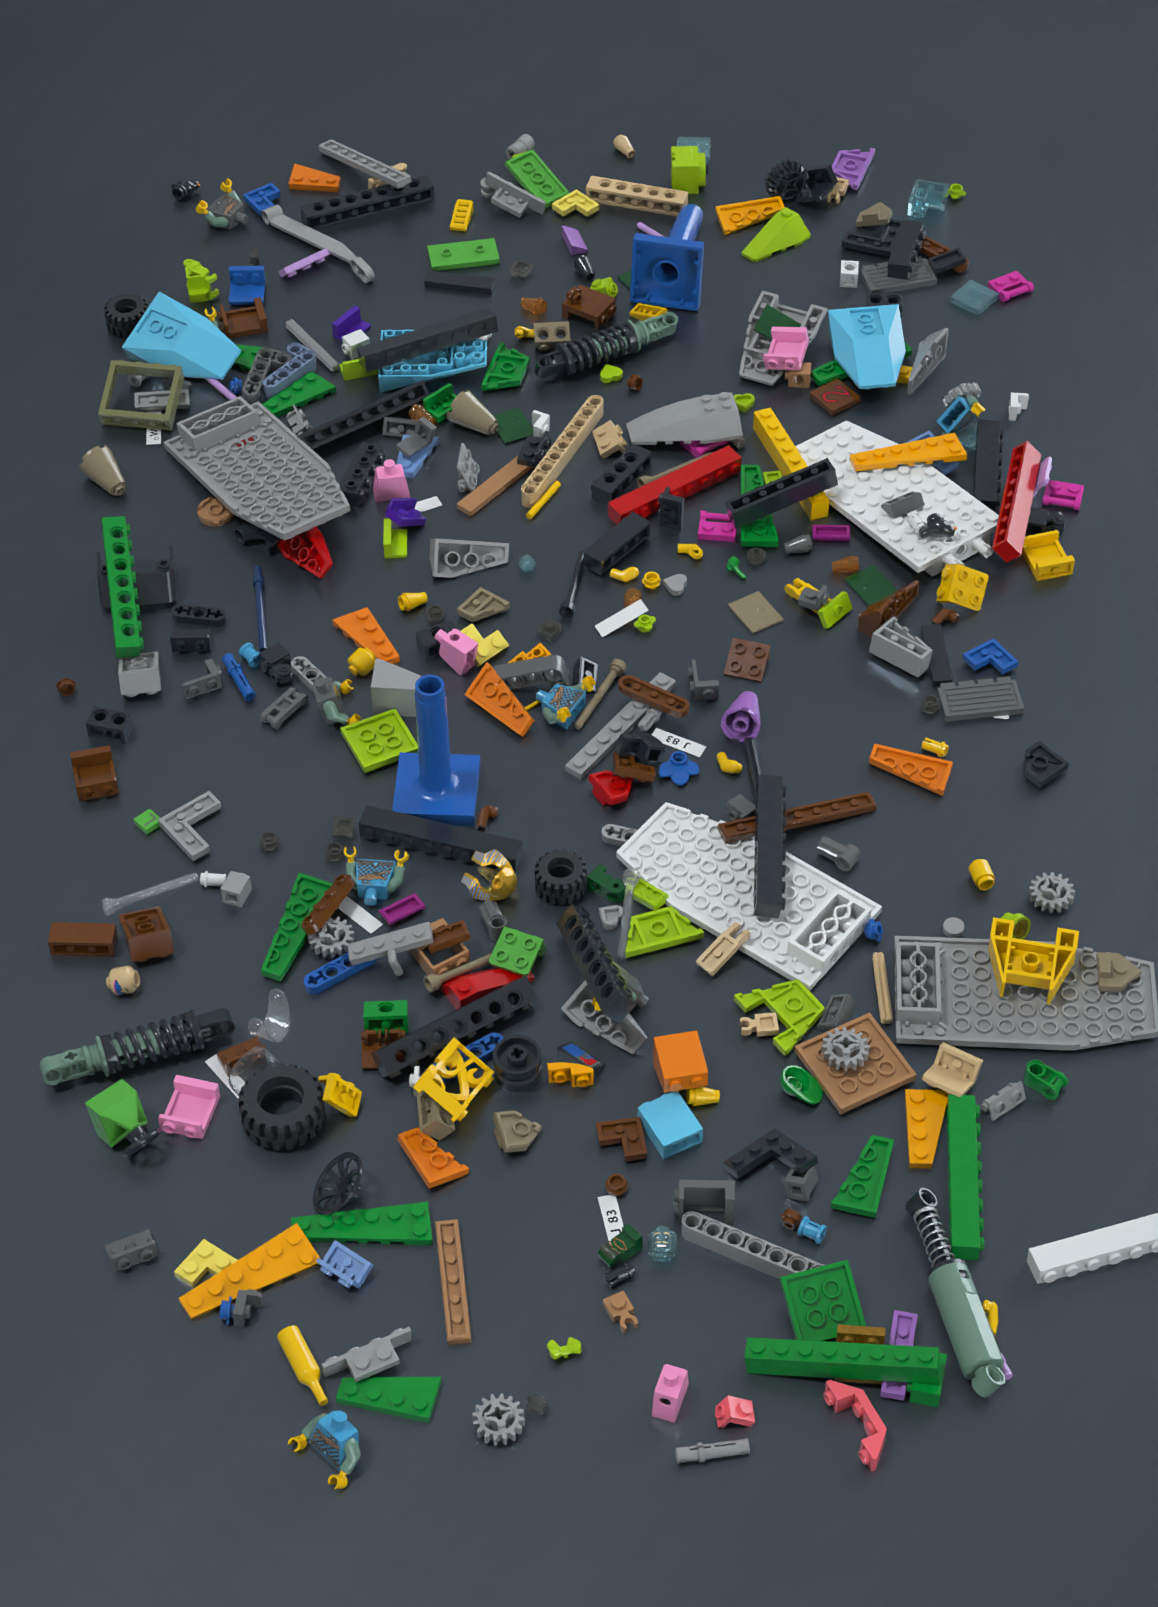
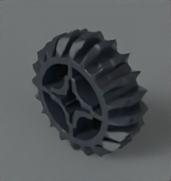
M788 159L785 162L782 160L781 164L776 163V167H771V172H767L768 177L765 178L766 183L764 185L770 197L780 196L784 201L792 200L798 194H802L803 189H807L806 184L809 183V174L806 167L800 161Z

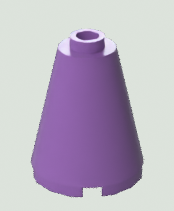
M751 691L742 692L723 714L721 728L728 738L732 740L733 738L740 739L739 742H744L746 737L755 738L758 735L761 722L758 697L755 693Z

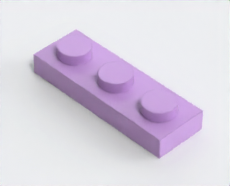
M327 248L278 271L280 277L282 278L286 275L288 278L297 274L296 271L299 269L304 271L311 267L310 264L314 262L317 265L325 261L324 257L329 255Z

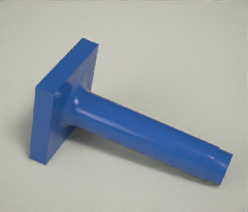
M687 204L683 206L676 217L668 237L635 233L632 246L630 302L698 311L701 304L704 242L695 241L703 219V212L697 205Z
M424 675L415 683L418 753H399L392 811L454 826L474 827L481 767L480 755L450 754L444 681L437 675Z

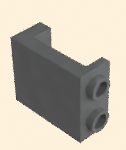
M679 1179V1189H674V1215H678V1224H682L684 1213L694 1211L698 1213L724 1214V1224L733 1225L735 1180Z

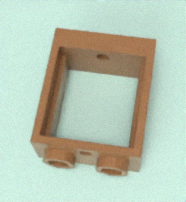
M443 918L431 923L432 930L448 925ZM463 942L450 947L456 954L455 956L435 966L432 965L421 951L428 947V945L408 950L427 975L432 973L440 975L470 962L469 950Z

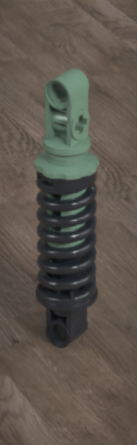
M666 312L644 321H637L635 324L631 320H626L622 324L608 327L606 330L598 331V333L582 336L581 339L576 338L572 342L558 343L554 347V352L537 358L535 374L539 378H547L561 372L567 377L575 373L576 369L582 371L584 365L590 368L593 363L599 365L601 360L608 362L609 358L616 359L618 355L622 357L625 354L637 353L640 351L642 344L646 345L650 341H656L662 337L672 335L675 332L678 317L673 312Z
M219 1008L200 1015H196L192 1009L189 1012L179 1014L180 1019L177 1016H172L170 1025L167 1020L161 1019L159 1021V1029L154 1022H150L147 1030L142 1025L137 1026L136 1033L130 1028L126 1029L124 1037L117 1031L113 1034V1040L111 1034L96 1036L95 1044L90 1046L83 1045L82 1048L47 1056L41 1060L39 1066L43 1080L48 1085H56L85 1075L91 1076L95 1072L102 1070L106 1077L113 1073H117L116 1069L119 1072L123 1071V1064L126 1063L132 1069L135 1067L136 1060H139L141 1065L147 1063V1057H150L152 1062H157L158 1054H162L164 1059H168V1048L172 1047L176 1056L181 1054V1044L184 1045L188 1053L192 1051V1047L194 1051L203 1050L204 1042L231 1035L235 1030V1025L230 1012L225 1008Z

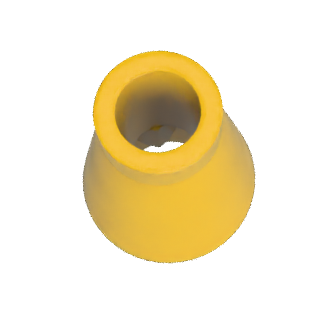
M425 592L402 593V595L398 596V605L402 611L408 612L428 602Z
M701 1087L687 1089L686 1102L687 1104H692V1106L719 1103L720 1100L719 1090Z

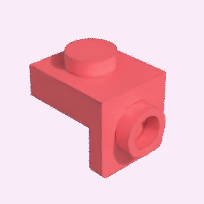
M728 1395L715 1407V1416L719 1428H724L730 1422L749 1427L755 1423L751 1400Z

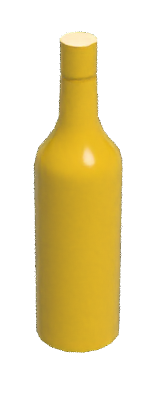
M292 1325L284 1328L278 1333L277 1340L300 1383L310 1387L320 1406L326 1405L328 1399L319 1383L320 1368L297 1326Z

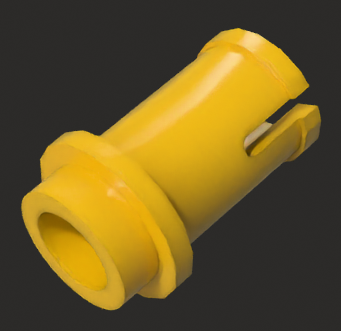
M927 737L924 739L922 750L935 753L938 757H945L947 755L949 745H946V742L940 743Z

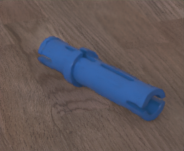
M232 653L225 654L222 657V662L227 668L228 675L233 678L244 700L252 701L256 697V693L243 674L242 666L236 662Z

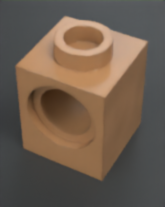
M802 362L800 370L785 371V380H788V387L810 388L811 363Z

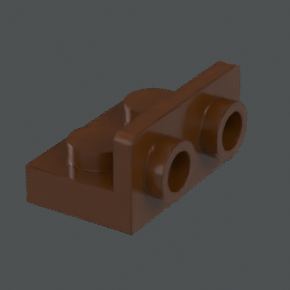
M257 1037L216 1053L217 1059L228 1077L268 1061L267 1048L265 1045H261Z

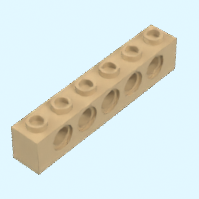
M591 176L586 186L587 197L597 203L677 216L683 206L688 204V192L597 176Z

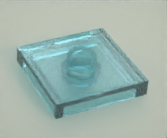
M678 137L677 146H698V153H705V162H710L711 137Z
M969 280L950 297V302L980 315L998 299L999 293Z

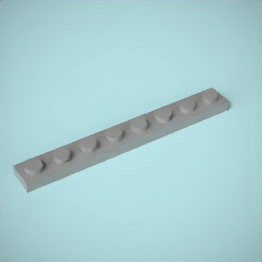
M332 139L318 145L320 152L396 188H403L411 182L410 175Z
M661 672L649 682L669 692L676 686V680ZM632 699L565 765V771L582 780L618 744L620 734H628L642 720L647 709H651L652 706Z

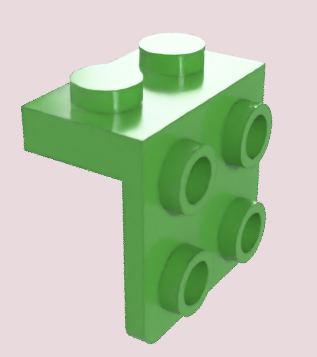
M504 926L489 958V963L492 966L527 976L536 957L543 958L546 952L544 939Z

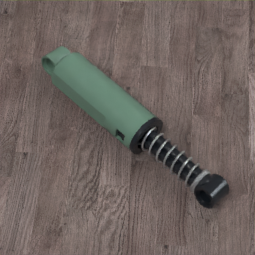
M921 1188L906 1202L905 1207L915 1223L918 1224L917 1229L920 1232L921 1239H923V1245L926 1247L929 1261L932 1262V1268L927 1272V1280L962 1374L966 1379L972 1381V1387L978 1395L988 1398L1005 1383V1376L1001 1371L1004 1360L966 1262L961 1259H953L954 1254L949 1253L952 1247L946 1245L948 1238L943 1237L946 1233L944 1230H941L943 1224L937 1222L940 1218L937 1209L934 1208L937 1205V1198L929 1189Z

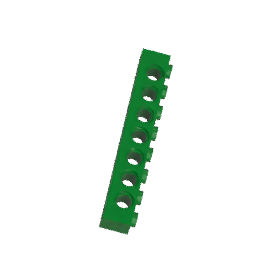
M125 516L102 517V535L116 658L140 656V649H143V637H139L138 633L142 632L141 620L137 621V616H140L139 604H135V599H138L137 588H133V583H136L135 572H131V567H134L133 555H129V551H132V541L127 538V535H130V524H126Z

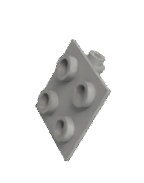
M461 443L457 463L459 471L457 488L460 492L469 489L472 492L477 485L479 465L477 462H474L470 450L465 447L464 443Z

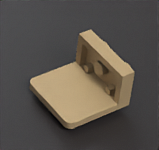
M943 1042L939 1047L934 1064L923 1074L922 1080L933 1088H940L948 1094L961 1097L976 1083L983 1060Z

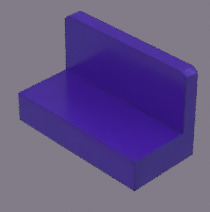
M353 306L332 323L333 337L342 342V337L360 329L365 333L371 328V324L361 319L360 308L357 306Z

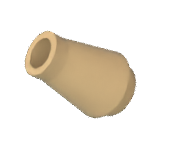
M618 135L614 139L615 149L628 158H632L636 152L627 136Z

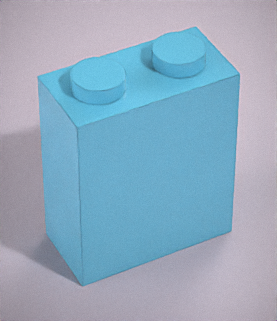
M678 1091L665 1093L660 1098L651 1102H645L638 1107V1117L641 1119L642 1128L663 1159L703 1142V1128Z

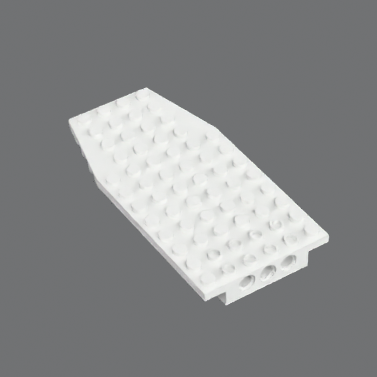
M667 802L616 852V857L636 877L652 884L669 895L665 903L668 907L672 906L679 911L680 915L685 916L691 922L716 937H719L733 923L738 922L741 927L732 938L736 939L745 929L751 932L748 940L743 945H740L741 947L738 950L791 981L799 979L809 991L864 932L865 924L870 919L875 920L882 912L881 905L786 852L785 861H782V865H786L785 877H782V881H786L785 893L782 894V898H786L785 909L780 911L779 919L753 916L755 836L724 843L717 828L718 824L725 821L720 820L717 822L709 819L707 815H696L690 813L691 810Z

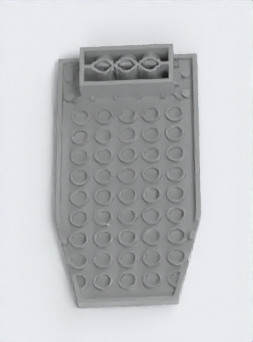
M239 396L178 422L179 435L163 442L164 448L231 513L283 540L293 538L302 532L309 531L311 528L324 524L350 511V505L341 491L339 483L336 482L329 464L259 401L250 405ZM253 437L255 441H248V439ZM245 439L247 445H244L241 440Z
M920 936L894 937L896 1043L941 1045L944 1042L951 1046L1073 1051L1158 1037V1004L1154 962L1126 956L1125 958L1142 971L1141 976L1131 981L1121 992L1099 991L1096 964L1097 952H1094L1093 948L1084 947V949L1077 948L1073 966L1050 1005H1047V989L1005 983L1003 997L999 996L988 952L990 939ZM1035 941L1053 945L1055 944V942Z

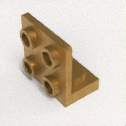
M837 1325L836 1342L884 1345L885 1328ZM835 1378V1381L882 1384V1381Z

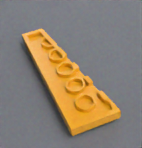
M950 433L851 454L849 461L856 472L895 468L898 464L915 466L916 462L933 464L935 460H943V462L967 460V453L956 434Z
M296 1223L179 1297L178 1301L189 1318L194 1319L221 1307L222 1300L229 1301L230 1296L232 1297V1302L235 1301L238 1290L251 1289L258 1291L293 1274H298L319 1265L316 1260L320 1257Z

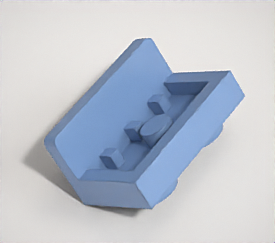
M336 1240L323 1260L320 1258L316 1260L317 1263L322 1265L320 1268L322 1272L330 1277L333 1274L339 1276L338 1282L349 1289L352 1285L359 1289L374 1266Z

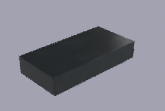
M958 247L928 258L927 261L933 273L937 274L966 263V258Z

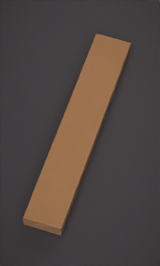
M515 457L459 501L457 509L472 516L533 467L517 464V457Z
M458 1219L436 1221L435 1228L448 1345L471 1343Z

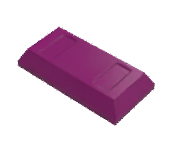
M812 525L813 540L849 541L850 525Z
M414 893L379 910V913L392 926L424 910L426 906Z

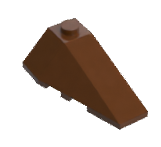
M915 580L873 603L864 612L862 611L857 619V622H859L858 631L872 637L873 633L893 616L897 619L918 596L919 581Z

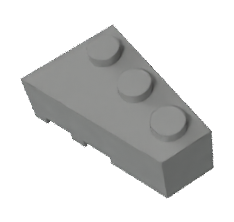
M893 616L873 633L869 652L909 672L911 675L919 677L929 669L933 650L918 637L914 638L909 634V629L906 626L901 627L897 623L898 619Z

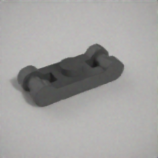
M291 687L262 712L260 720L265 723L269 722L273 728L279 729L283 721L300 706L307 704L309 696L304 693L300 694L297 689Z

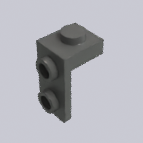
M423 416L418 420L415 432L399 442L396 448L407 457L413 456L432 443L437 427Z
M212 658L205 660L206 676L182 684L185 699L222 688V672L220 666L215 665Z
M692 659L691 667H688V679H692L690 681V693H694L695 701L718 699V680L698 681L696 661Z

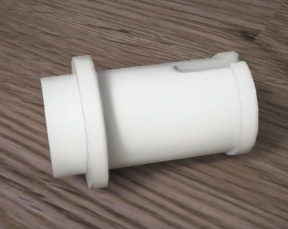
M911 513L912 516L908 515L906 521L913 528V532L920 535L927 529V524L925 521H921L917 514Z
M205 871V873H201L200 885H204L205 888L207 886H222L227 878V874H214Z

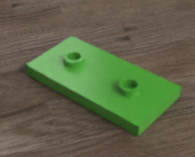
M533 149L505 162V167L528 193L546 202L545 209L569 194V191Z
M495 238L427 246L432 271L500 264Z

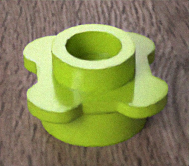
M952 184L950 189L946 190V193L952 199H959L961 196L966 195V192L963 191V186L960 184Z
M642 614L637 617L638 619L634 622V626L641 632H649L652 630L656 618Z

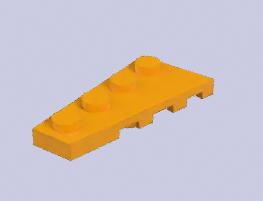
M776 196L716 206L715 212L723 234L727 235L772 218L784 208L781 197Z
M905 1089L909 1168L932 1169L948 1100V1093L944 1090Z

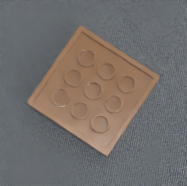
M870 1012L836 1027L839 1031H843V1027H846L847 1031H851L854 1028L855 1034L862 1032V1039H868L867 1045H870L868 1060L864 1061L862 1067L857 1065L855 1071L851 1067H848L847 1072L844 1071V1067L836 1070V1065L828 1066V1060H823V1053H821L823 1038H827L828 1032L834 1034V1029L795 1046V1053L811 1075L818 1081L820 1087L840 1114L916 1080L917 1074Z

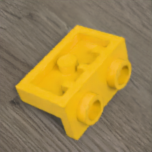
M336 1073L319 1076L318 1081L326 1085L322 1100L349 1117H357L362 1091L354 1087L353 1083L341 1079V1076Z

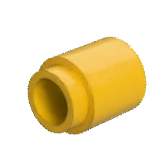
M984 859L974 860L968 870L976 887L983 891L992 888L995 884V876L988 861Z

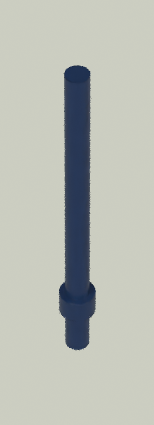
M255 566L253 586L255 587L259 651L262 652L267 649L263 599L264 577L262 576L261 567Z

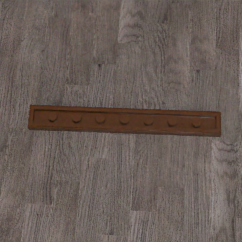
M864 792L786 809L785 813H783V817H786V826L783 831L876 811L877 805L871 794ZM755 816L718 824L717 829L724 843L755 836Z

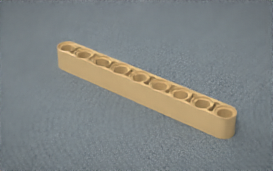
M592 395L585 401L522 485L521 501L524 507L532 508L551 487L603 417V398L601 396Z

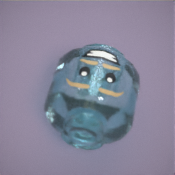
M658 1226L656 1230L648 1234L647 1253L653 1257L654 1261L669 1262L671 1258L676 1256L678 1240L676 1233L667 1226Z

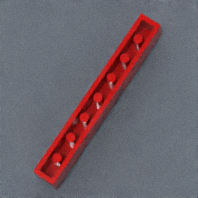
M1028 441L1013 448L992 549L1006 563L1012 559H1017L1022 554L1040 465L1041 454Z
M728 445L608 502V517L616 525L632 512L645 518L659 511L660 504L658 503V498L666 487H670L671 495L686 498L740 472L742 457Z

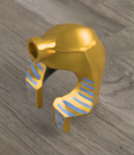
M495 849L487 853L475 851L471 860L481 865L477 870L489 881L490 885L489 887H482L476 877L465 873L461 882L467 886L471 897L484 901H495L509 897L516 890L517 876L508 860ZM486 865H496L498 869L495 870L486 867Z

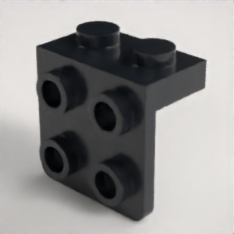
M831 164L806 168L809 174V183L807 184V189H804L802 194L795 198L797 203H807L813 200L821 201L828 192L833 190L838 180Z

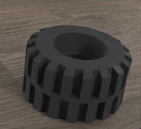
M132 293L119 294L116 297L110 298V301H107L106 305H104L108 331H111V334H116L118 337H129L148 309L146 300L141 298L140 295Z
M556 849L553 852H546L545 856H540L539 861H536L534 868L535 890L539 897H543L544 901H550V904L554 905L556 903H559V905H564V903L571 904L573 900L578 901L580 896L585 894L587 889V866L579 854L575 855L573 851L567 852V849H562V851ZM557 876H565V878H556V877H557Z

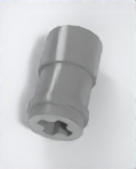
M523 134L515 143L506 149L508 159H512L513 155L531 150L535 145L533 138L528 134Z

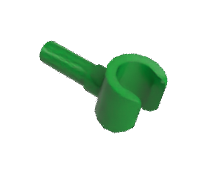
M732 556L728 560L727 570H734L745 580L747 577L737 567L740 564L738 558Z

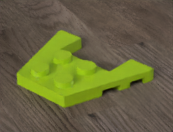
M799 979L772 985L770 989L760 990L759 988L752 990V993L742 995V993L734 995V1001L745 1013L762 1003L772 1013L776 1012L777 1018L788 1029L773 1038V1044L784 1056L788 1055L823 1015L825 1007Z

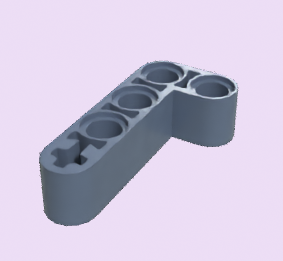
M299 343L289 344L287 346V353L290 355L291 360L263 380L264 398L266 400L271 399L310 371L315 372L317 370L315 352Z

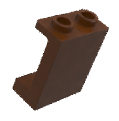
M579 285L577 289L582 290V299L578 303H570L566 298L562 303V318L569 319L573 314L594 321L595 329L599 330L616 313V298Z
M261 297L254 298V307L225 311L223 304L219 305L220 311H217L221 332H225L229 339L268 333L267 318Z
M110 745L70 752L79 801L119 794Z

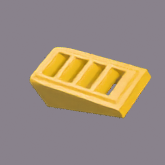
M457 199L450 230L467 231L474 212L473 201Z
M638 303L629 312V315L644 321L648 318L665 314L667 308Z

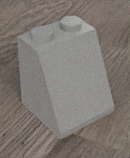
M376 659L371 682L373 715L396 708L400 716L416 717L415 683L421 675L384 660Z

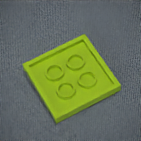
M396 708L340 728L342 736L364 773L399 761L400 752L418 753V744Z

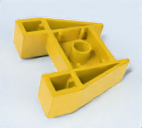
M993 917L988 952L999 996L1003 997L1005 983L1047 989L1046 1004L1050 1005L1074 964L1079 931L1057 928L1054 945L1012 938L1014 920Z

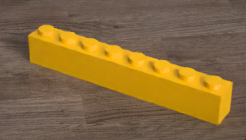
M771 407L755 411L753 429L777 468L781 471L782 476L784 477L807 467L806 462ZM824 491L799 502L811 521L828 516L829 499Z

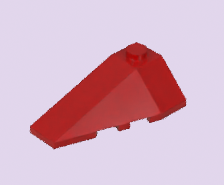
M317 526L293 538L281 539L277 544L284 557L292 560L319 578H323L333 565L324 537Z
M494 968L460 975L442 983L440 989L457 1010L523 976L501 968ZM530 971L529 975H527L529 982L535 980V976Z

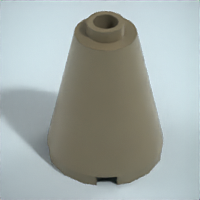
M465 389L466 392L461 391L451 403L450 407L453 409L451 413L447 412V419L450 422L486 435L494 434L498 428V420L468 389Z
M103 445L105 448L96 446L82 457V465L79 463L80 471L111 495H121L125 491L126 482L111 449L106 445Z

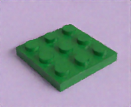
M848 1260L779 1277L796 1340L824 1341L835 1338L837 1325L866 1326Z

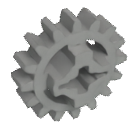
M962 383L956 388L951 389L948 392L949 395L944 396L945 399L942 401L947 410L958 396L965 399L969 396L979 398V395L982 393L977 383Z
M1044 872L1042 878L1035 876V881L1031 880L1028 892L1030 902L1035 901L1034 907L1041 906V911L1049 909V912L1052 913L1056 909L1060 913L1062 908L1067 910L1068 906L1073 904L1075 896L1074 884H1068L1069 878L1062 879V874L1054 876V872H1051L1050 876H1047Z
M331 916L319 931L308 935L310 949H315L316 955L322 953L323 958L328 954L331 955V958H334L335 954L342 956V951L348 952V944L353 943L355 939L352 925H347V920L340 922V917L332 920Z
M843 1027V1031L835 1028L834 1034L828 1032L827 1038H823L821 1046L823 1060H828V1066L836 1065V1070L844 1067V1071L847 1072L848 1067H851L855 1071L857 1065L862 1067L864 1061L868 1060L870 1045H867L868 1039H862V1032L855 1034L854 1028L851 1031H847L846 1027Z
M502 1393L499 1398H495L491 1394V1400L488 1401L483 1398L482 1406L476 1404V1412L472 1414L474 1421L473 1429L477 1430L478 1438L484 1436L485 1443L493 1440L494 1446H497L498 1441H502L504 1445H507L508 1438L515 1441V1433L522 1434V1426H525L524 1409H520L519 1401L513 1403L512 1396L504 1399Z

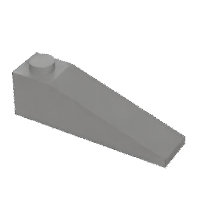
M948 328L937 331L920 342L908 380V395H911L946 357Z
M430 539V564L433 577L453 578L508 562L509 543Z
M585 980L562 1006V1011L578 1026L585 1027L595 1035L602 1036L614 1045L631 1054H635L648 1037L630 1013L620 1023H617L604 1015L602 1011L595 1010V1005H592L594 995Z

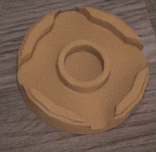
M209 497L203 500L197 508L199 520L208 526L224 525L234 517V514L217 498Z

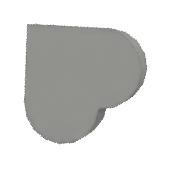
M676 574L663 579V585L672 595L679 596L684 593L687 578L683 574Z
M618 905L599 908L602 926L607 930L615 929L618 926V922L624 919V909Z

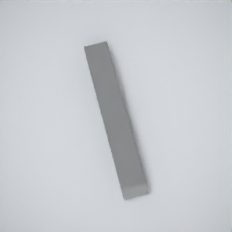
M690 1211L682 1217L681 1233L687 1241L779 1279L782 1276L824 1266L698 1212Z

